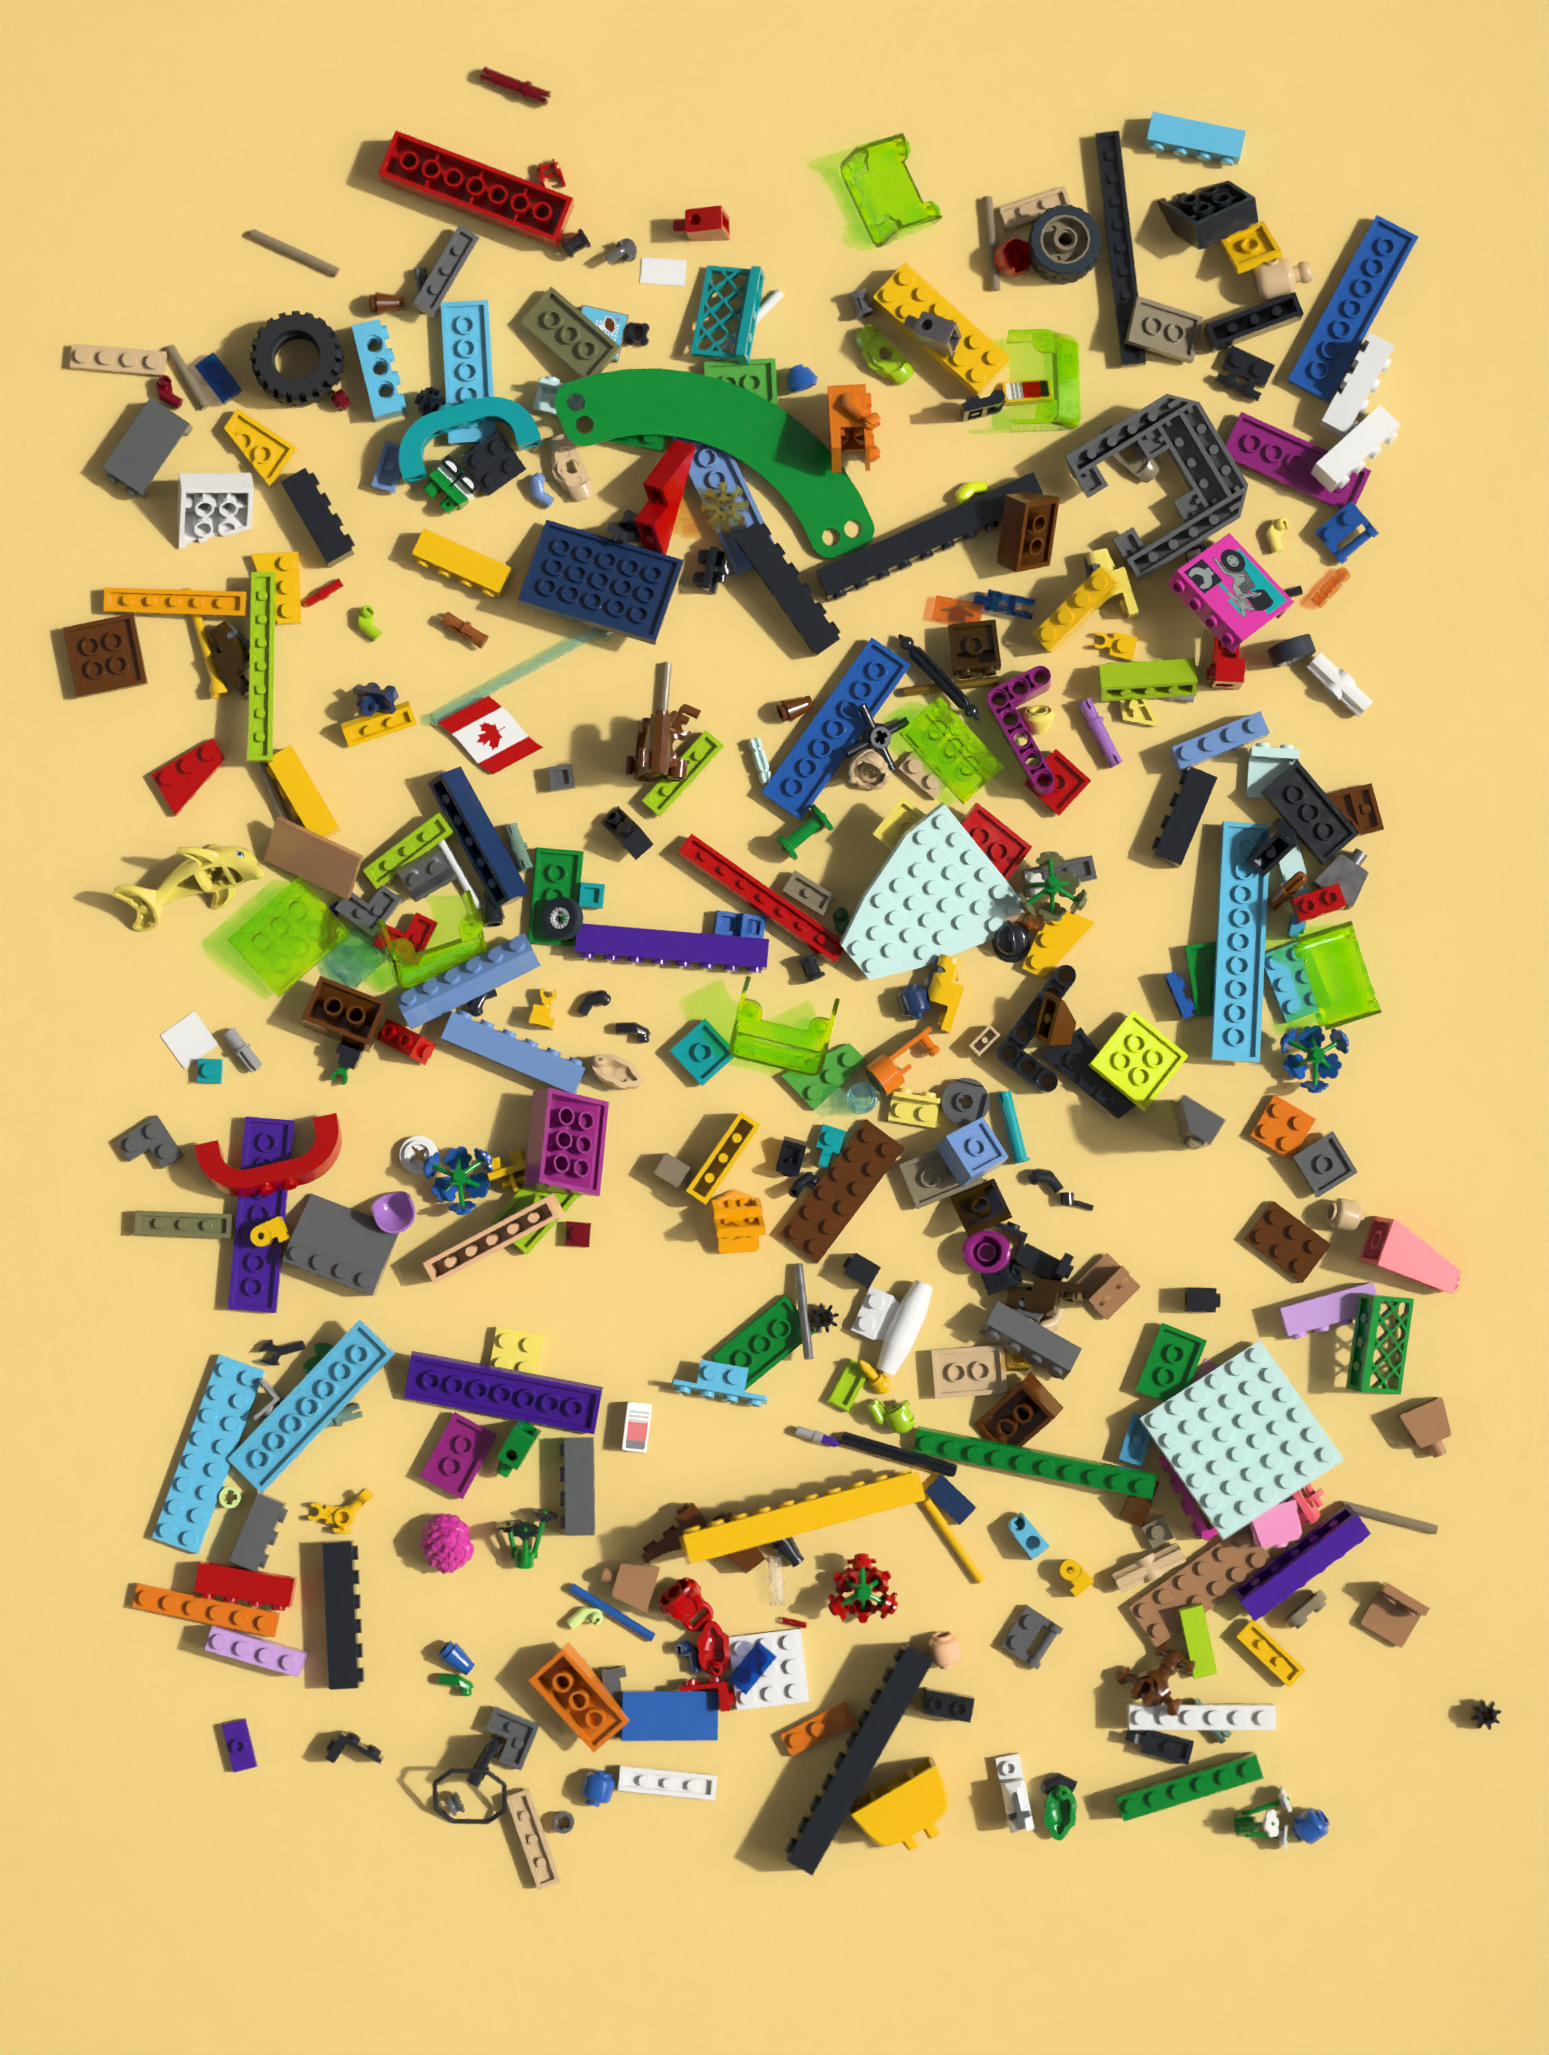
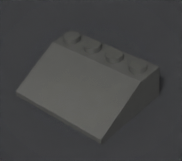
M311 1193L282 1261L375 1296L399 1233H387L378 1227L374 1217Z

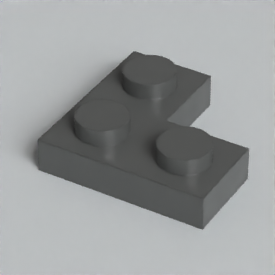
M382 885L369 903H366L352 892L349 899L342 898L335 907V910L374 938L403 900Z
M158 1115L116 1141L129 1162L151 1150L164 1169L184 1156Z
M495 1706L485 1730L507 1738L498 1762L521 1771L540 1724Z

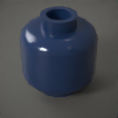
M919 984L903 987L897 995L901 1015L904 1017L910 1016L911 1021L925 1018L924 1013L931 1009L927 990L920 987Z

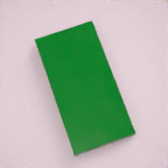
M536 847L528 928V941L530 943L575 947L576 935L568 940H557L547 935L542 928L541 915L545 905L557 897H567L579 904L584 851ZM563 915L560 917L559 922L563 923L567 916Z
M784 1295L712 1354L711 1358L717 1363L749 1368L745 1386L746 1390L802 1344L799 1311L787 1296ZM810 1326L811 1336H812V1335L815 1333V1331H814V1329Z

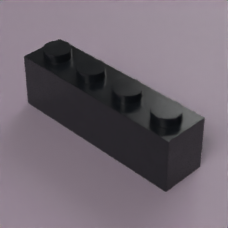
M1296 292L1206 324L1203 333L1211 353L1300 321L1304 313Z
M306 468L281 481L328 566L331 568L354 555L352 547L355 544L349 533L344 535L340 527L343 526V523L338 514L332 515L328 507L332 504L326 493L320 494L316 486L320 485L314 472L309 474Z
M1192 766L1188 772L1183 771L1178 784L1182 785L1179 794L1174 792L1169 806L1173 807L1170 816L1165 814L1160 828L1164 829L1161 837L1156 836L1151 850L1155 851L1153 854L1154 858L1178 868L1182 865L1218 777Z

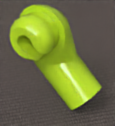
M364 605L358 612V627L373 641H376L382 632L373 625V608L369 605Z

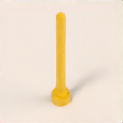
M191 615L211 680L209 683L210 687L208 688L210 697L215 699L229 694L227 683H224L223 679L219 677L201 615Z

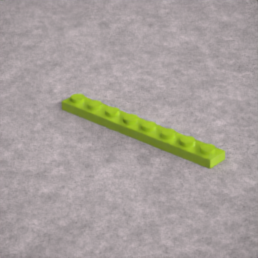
M251 572L249 762H273L275 572Z

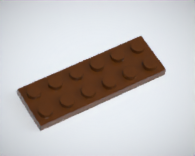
M866 1119L779 1235L818 1263L904 1150V1147Z

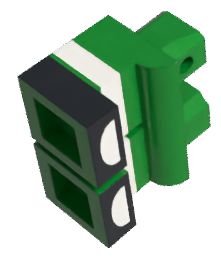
M449 455L429 475L430 480L423 488L424 492L431 499L441 491L447 496L439 506L448 515L457 508L463 509L482 491L480 485L466 471L464 472L463 468Z

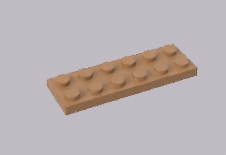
M1246 1525L1225 1540L1219 1541L1129 1605L1128 1609L1157 1648L1182 1630L1178 1612L1179 1608L1202 1603L1206 1613L1231 1595L1232 1590L1262 1569L1272 1559L1264 1548L1255 1545L1252 1531Z

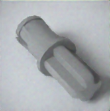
M235 1027L223 1035V1038L227 1040L236 1052L234 1055L236 1057L239 1056L250 1072L253 1073L262 1066L260 1060L251 1050L250 1043L247 1044Z

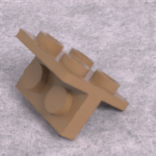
M1108 1253L1076 1282L1077 1284H1083L1085 1299L1106 1320L1140 1288V1285L1129 1275V1272L1123 1266H1120Z

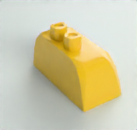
M929 1757L856 1800L850 1808V1812L858 1825L877 1845L887 1847L902 1842L909 1851H912L920 1845L915 1836L916 1833L924 1830L928 1839H932L940 1834L936 1822L948 1811L950 1799L940 1771L933 1757Z

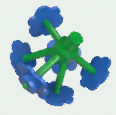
M1318 1025L1313 1027L1305 1026L1303 1032L1297 1036L1298 1041L1302 1043L1301 1045L1294 1041L1297 1029L1293 1028L1292 1031L1286 1032L1281 1037V1053L1288 1052L1290 1047L1293 1046L1307 1053V1057L1304 1059L1300 1054H1289L1286 1057L1287 1060L1283 1062V1068L1288 1072L1290 1078L1296 1077L1301 1080L1305 1077V1071L1308 1069L1306 1063H1312V1081H1305V1083H1301L1300 1087L1307 1088V1091L1310 1093H1320L1329 1087V1084L1318 1080V1073H1320L1322 1079L1327 1077L1335 1079L1339 1074L1338 1070L1342 1068V1063L1339 1062L1337 1054L1331 1053L1327 1056L1325 1052L1335 1047L1338 1051L1347 1054L1349 1052V1039L1344 1032L1333 1028L1331 1030L1332 1034L1329 1036L1332 1043L1324 1048H1320L1321 1042L1325 1040L1322 1028Z
M466 1147L450 1148L448 1154L444 1157V1162L446 1165H450L453 1171L439 1166L441 1160L439 1159L440 1153L435 1152L433 1156L425 1160L423 1165L425 1178L433 1177L437 1171L448 1175L443 1179L440 1177L436 1178L435 1184L431 1187V1192L437 1196L439 1201L453 1202L456 1198L455 1193L458 1191L459 1202L449 1206V1211H454L457 1215H465L476 1207V1203L464 1201L462 1185L465 1183V1190L470 1193L471 1198H484L487 1195L490 1181L487 1180V1175L484 1172H479L477 1175L472 1174L469 1179L467 1178V1174L479 1165L489 1172L493 1171L491 1166L492 1158L485 1150L475 1148L474 1156L477 1161L469 1166L472 1155L468 1153Z

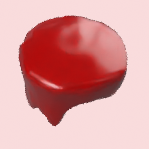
M1012 238L999 245L994 251V263L997 269L1009 277H1016L1026 273L1030 268L1029 242L1023 241L1020 238Z

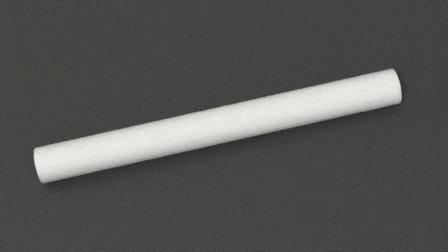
M779 289L759 307L757 323L784 296ZM731 339L728 340L721 347V350L723 352H731L734 349V343ZM713 358L715 361H722V360H723V359Z
M446 840L442 841L437 846L476 912L483 909V903Z

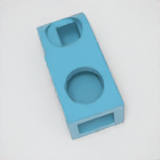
M1022 1512L1006 1523L1032 1560L1050 1547Z

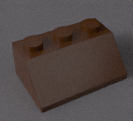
M1027 492L1006 495L997 564L1014 572L1050 566L1060 501L1059 497Z
M320 976L302 1016V1026L370 1052L379 1031L387 1002Z

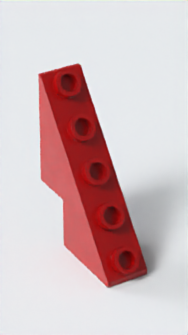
M675 440L643 483L648 502L634 519L644 549L667 554L696 448L694 444Z

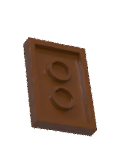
M1275 1201L1271 1202L1244 1238L1246 1242L1301 1283L1305 1281L1332 1245Z

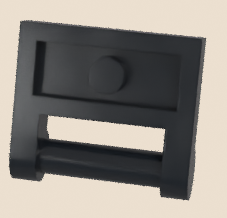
M994 390L991 396L988 397L972 396L965 399L966 402L962 403L960 412L962 422L1000 413L1005 400L1004 392L1002 390Z
M492 1734L473 1769H490L488 1767L492 1758L495 1759L503 1746L500 1742L501 1738ZM469 1774L466 1781L478 1788L486 1774Z

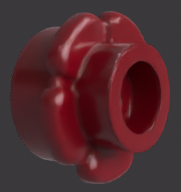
M342 388L337 391L333 390L334 396L330 397L337 410L342 408L346 411V408L351 405L346 393Z

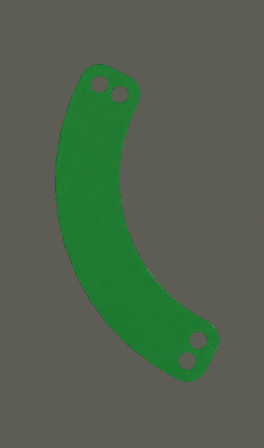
M650 368L598 373L565 383L558 389L555 395L554 405L567 438L576 445L591 446L611 439L635 435H663L701 442L741 460L758 472L780 493L802 524L813 549L822 557L834 559L866 547L873 538L874 523L860 493L842 465L841 472L832 473L831 454L827 447L794 417L772 402L747 389L718 378L693 372ZM579 394L584 398L585 405L580 411H573L568 407L567 399L570 395ZM587 416L593 421V429L589 433H581L577 430L576 421L579 417ZM851 520L859 522L862 527L861 534L855 538L849 537L844 530L845 524ZM827 529H835L840 535L839 542L834 546H829L823 541L822 536Z

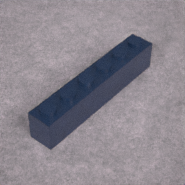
M461 766L443 772L430 781L428 785L495 908L498 909L516 902L526 895L529 891Z

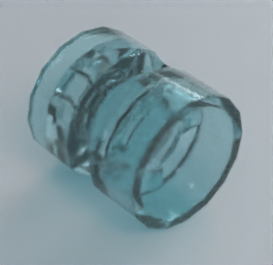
M865 1082L852 1085L846 1096V1104L849 1110L858 1115L870 1113L875 1108L878 1100L875 1088Z

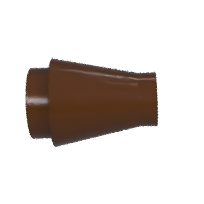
M380 292L369 294L370 314L376 313V316L397 310H404L403 296Z
M807 695L805 697L781 700V703L777 704L776 708L783 723L786 721L790 723L805 712L813 709L814 705L810 696Z

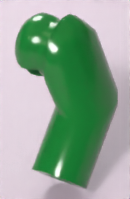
M440 1673L438 1678L439 1685L460 1687V1696L472 1695V1688L474 1686L471 1681L459 1675Z

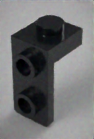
M1026 1243L1022 1248L1018 1261H1016V1265L1043 1279L1062 1281L1063 1278H1069L1074 1266L1070 1265L1074 1256L1065 1252L1061 1260Z
M343 1731L337 1740L333 1738L325 1750L329 1753L325 1759L333 1764L337 1761L347 1743L379 1764L384 1757L380 1755L382 1753L380 1749L372 1744H369V1746L364 1745L360 1742L361 1737L351 1731L348 1733Z

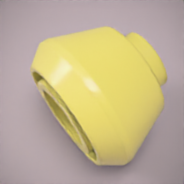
M1046 705L1030 706L1023 713V719L1027 728L1036 735L1045 734L1050 730L1055 718L1053 709Z

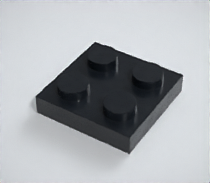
M499 429L460 456L486 496H490L526 470V467Z

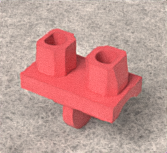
M1309 1484L1290 1496L1296 1499L1301 1507L1298 1510L1300 1525L1308 1522L1313 1524L1321 1517L1317 1508L1323 1505L1319 1498L1324 1493L1322 1488L1315 1491L1312 1485Z

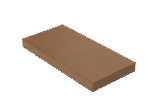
M281 816L275 820L264 857L265 861L346 900L351 897L363 859V855Z

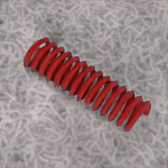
M783 1617L782 1620L783 1624L785 1623L790 1626L792 1624V1626L806 1629L807 1622L805 1621L803 1623V1621L786 1619V1617Z

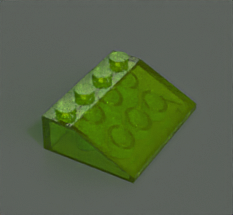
M299 876L227 940L273 992L280 997L350 936L351 933Z

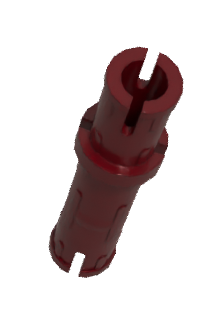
M484 66L482 72L491 77L481 74L480 81L521 96V99L526 100L528 98L544 106L548 104L549 100L540 97V95L550 98L551 91L536 87L530 81L523 82Z

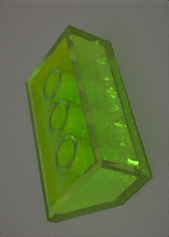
M941 696L927 706L899 733L963 805L992 781L1004 768Z

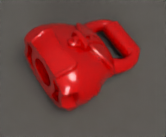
M688 1577L678 1579L662 1594L659 1600L662 1614L669 1619L680 1621L691 1632H700L705 1624L713 1619L714 1611L711 1605L703 1599L701 1587L697 1581ZM701 1609L707 1610L693 1625L690 1624V1620Z

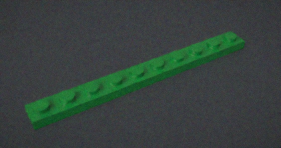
M920 1426L917 1428L913 1452L1148 1499L1153 1497L1157 1473Z

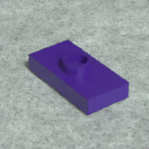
M247 1719L223 1724L222 1729L233 1773L257 1767L258 1763Z

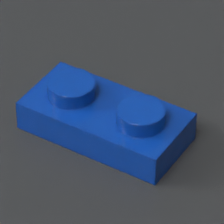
M1175 971L1166 974L1164 979L1182 1021L1192 1017V1011L1195 1008L1191 998H1186L1182 990L1185 988V984L1181 975H1176Z

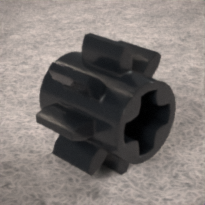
M427 387L425 390H421L420 394H417L414 404L419 405V413L425 416L426 414L438 411V407L445 405L446 400L441 399L442 393L438 389Z
M820 1303V1310L818 1312L811 1310L815 1314V1319H811L810 1323L816 1322L818 1324L816 1331L820 1330L821 1327H825V1331L828 1333L829 1325L837 1326L833 1322V1317L839 1316V1313L832 1314L831 1309L833 1305H830L828 1309H824L822 1303ZM825 1311L829 1312L830 1323L825 1322L821 1325L819 1323L820 1318L817 1317L818 1314H824Z
M1480 1699L1478 1707L1471 1706L1475 1710V1715L1470 1716V1719L1478 1720L1476 1727L1480 1729L1485 1724L1486 1728L1491 1730V1724L1494 1722L1500 1723L1496 1718L1497 1714L1501 1713V1710L1493 1709L1495 1702L1490 1701L1486 1705L1485 1701ZM1483 1710L1486 1712L1488 1711V1713L1490 1714L1489 1719H1483V1716L1481 1715V1712Z

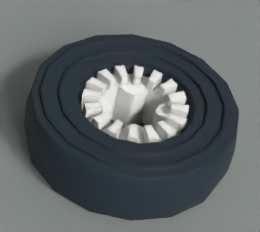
M557 897L550 900L542 911V928L547 935L557 940L573 938L579 933L583 925L581 907L577 902L567 897ZM563 915L567 916L563 923L559 922L560 917Z

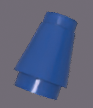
M451 1640L446 1643L438 1654L442 1658L441 1662L465 1675L475 1665L457 1642L454 1644Z

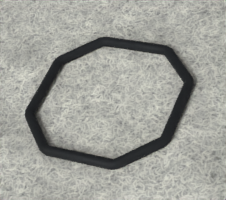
M452 1768L432 1783L433 1809L451 1823L490 1824L507 1811V1784L488 1769ZM452 1773L486 1774L502 1785L503 1808L489 1819H454L438 1807L437 1784Z

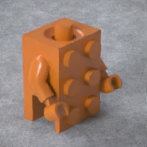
M866 384L827 386L832 473L841 472V452L844 451L863 452L865 471H870V463L878 460L881 453L874 443L873 429L881 425L879 422L881 418L877 412L871 413V393H866Z

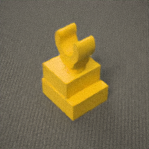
M542 987L540 990L541 1005H533L529 1024L553 1030L555 1018L551 1017L552 1008L550 1006L556 999L557 992L554 990L553 995L547 998L544 996L545 988Z

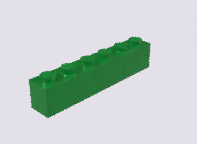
M1251 1752L1114 1796L1121 1819L1125 1822L1254 1782L1264 1777L1257 1755Z

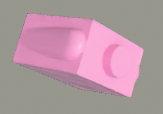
M1288 1497L1250 1522L1255 1545L1262 1548L1269 1546L1282 1548L1287 1546V1542L1300 1539L1302 1529L1296 1499Z

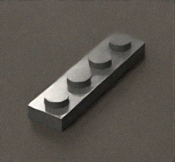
M460 225L457 227L412 306L433 318L477 243L478 236Z

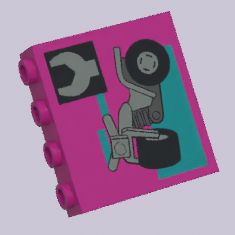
M1230 533L1179 568L1167 582L1168 586L1231 653L1246 638L1273 618L1279 619L1294 603Z

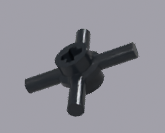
M866 703L859 705L857 708L866 725L863 739L844 749L845 755L849 758L863 749H873L883 757L890 771L895 769L896 766L887 747L891 741L892 734L910 725L908 719L904 717L886 727L884 724L875 723Z

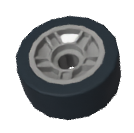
M1304 634L1270 647L1268 653L1274 668L1309 657L1316 653V649L1310 634Z

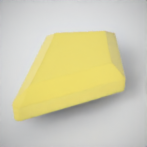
M1147 699L1120 700L1123 721L1155 727L1159 726Z

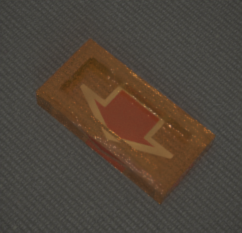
M937 595L932 620L951 624L981 621L984 604Z

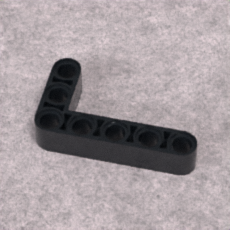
M1061 965L1055 970L996 1052L1000 1063L1042 1093L1052 1092L1058 1085V1078L1054 1072L1024 1051L1034 1037L1038 1022L1030 1018V1011L1034 1008L1041 1010L1044 992L1048 989L1054 990L1057 997L1063 998L1076 979L1075 969L1069 965ZM1062 970H1066L1071 974V980L1067 983L1059 980L1058 973ZM1018 1028H1025L1028 1031V1038L1022 1041L1016 1037L1015 1032ZM1004 1047L1013 1049L1014 1057L1011 1060H1006L1002 1057L1001 1050ZM1029 1061L1033 1064L1034 1070L1031 1074H1025L1021 1071L1022 1062ZM1042 1076L1052 1078L1053 1085L1051 1088L1045 1089L1041 1086L1040 1079Z

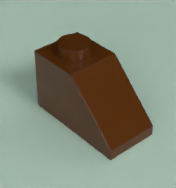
M1049 991L1045 992L1034 1037L1049 1046L1070 1045L1076 1021L1064 1000Z

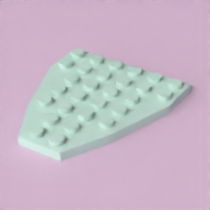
M941 802L904 832L862 895L840 941V945L869 980L922 968L934 963L940 954L952 956L994 939L995 933L1003 924L1007 923V920L1015 922L1025 912L1020 909L1018 903L1020 896L947 806Z

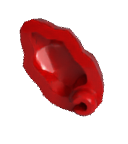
M712 1620L703 1627L701 1634L697 1638V1647L699 1650L698 1658L702 1668L710 1676L717 1677L725 1672L731 1659L729 1636L722 1631L719 1624Z

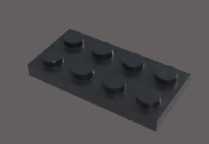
M1295 761L1261 791L1262 795L1283 820L1296 831L1298 838L1321 865L1326 864L1359 834L1299 761Z

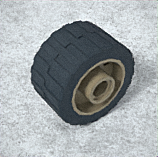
M1057 205L1047 209L1043 214L1041 213L1031 228L1028 240L1030 263L1035 272H1038L1043 279H1047L1052 283H1074L1084 278L1094 267L1101 246V234L1096 221L1093 220L1089 213L1083 211L1082 208H1077L1073 205ZM1060 243H1066L1068 246H1063Z

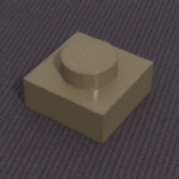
M1163 1516L1141 1527L1152 1549L1174 1538Z

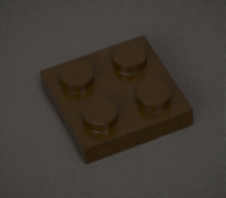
M994 1178L950 1197L968 1237L1012 1218L1011 1212Z

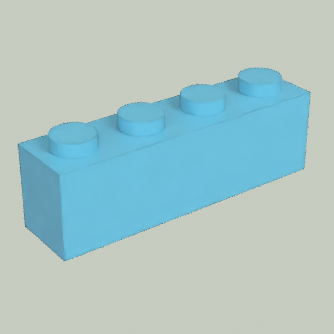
M1152 112L1145 146H1150V149L1153 151L1162 152L1169 150L1173 151V154L1177 156H1187L1188 154L1196 156L1201 161H1210L1212 159L1219 161L1222 165L1233 166V164L1238 165L1246 131Z

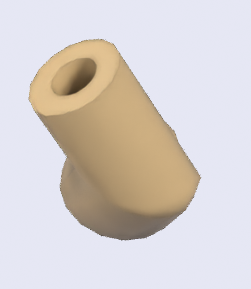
M1058 1307L1057 1315L1050 1316L1049 1319L1044 1321L1039 1320L1035 1322L1054 1332L1058 1330L1065 1310Z

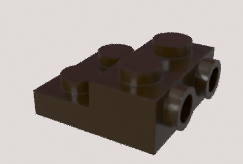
M996 619L948 625L953 676L958 675L959 679H969L973 677V673H982V676L988 677L996 675V671L1001 670Z

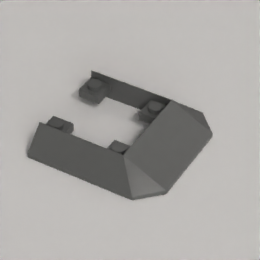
M1165 394L1064 456L1073 479L1075 478L1086 498L1109 486L1098 469L1097 464L1135 441L1147 461L1167 450L1190 489V492L1172 502L1184 523L1147 546H1144L1134 527L1112 539V542L1123 558L1124 564L1138 580L1239 519L1248 488L1247 481L1200 402L1170 394Z

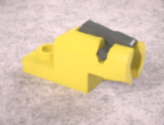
M1107 548L1086 554L1084 559L1086 578L1088 579L1100 566L1107 568L1122 584L1107 600L1121 596L1118 602L1122 614L1126 613L1128 619L1137 616L1139 611L1125 567L1113 569L1115 565Z

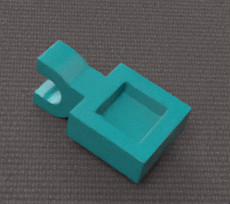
M823 1124L816 1148L822 1149L818 1163L819 1167L827 1169L831 1154L839 1155L846 1133L845 1130Z

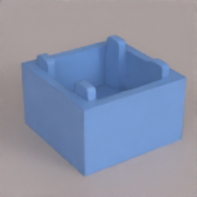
M983 1117L947 1135L936 1146V1149L960 1187L999 1168L1009 1158Z

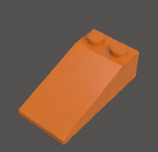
M569 1642L538 1668L528 1680L593 1753L630 1721L587 1662Z

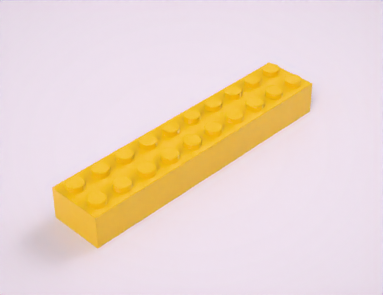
M906 1469L893 1473L894 1478L888 1479L887 1475L870 1479L871 1484L866 1486L864 1481L848 1485L847 1491L844 1492L841 1491V1487L823 1492L824 1497L818 1498L817 1494L800 1498V1504L795 1505L794 1500L777 1505L778 1510L771 1511V1507H766L753 1511L754 1516L748 1517L747 1513L730 1517V1523L724 1524L723 1519L708 1523V1529L701 1530L700 1526L683 1530L684 1535L679 1536L686 1565L926 1500L918 1471L912 1473L911 1469Z

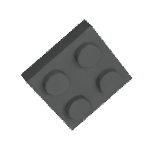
M1333 1131L1328 1132L1291 1156L1317 1198L1358 1172Z

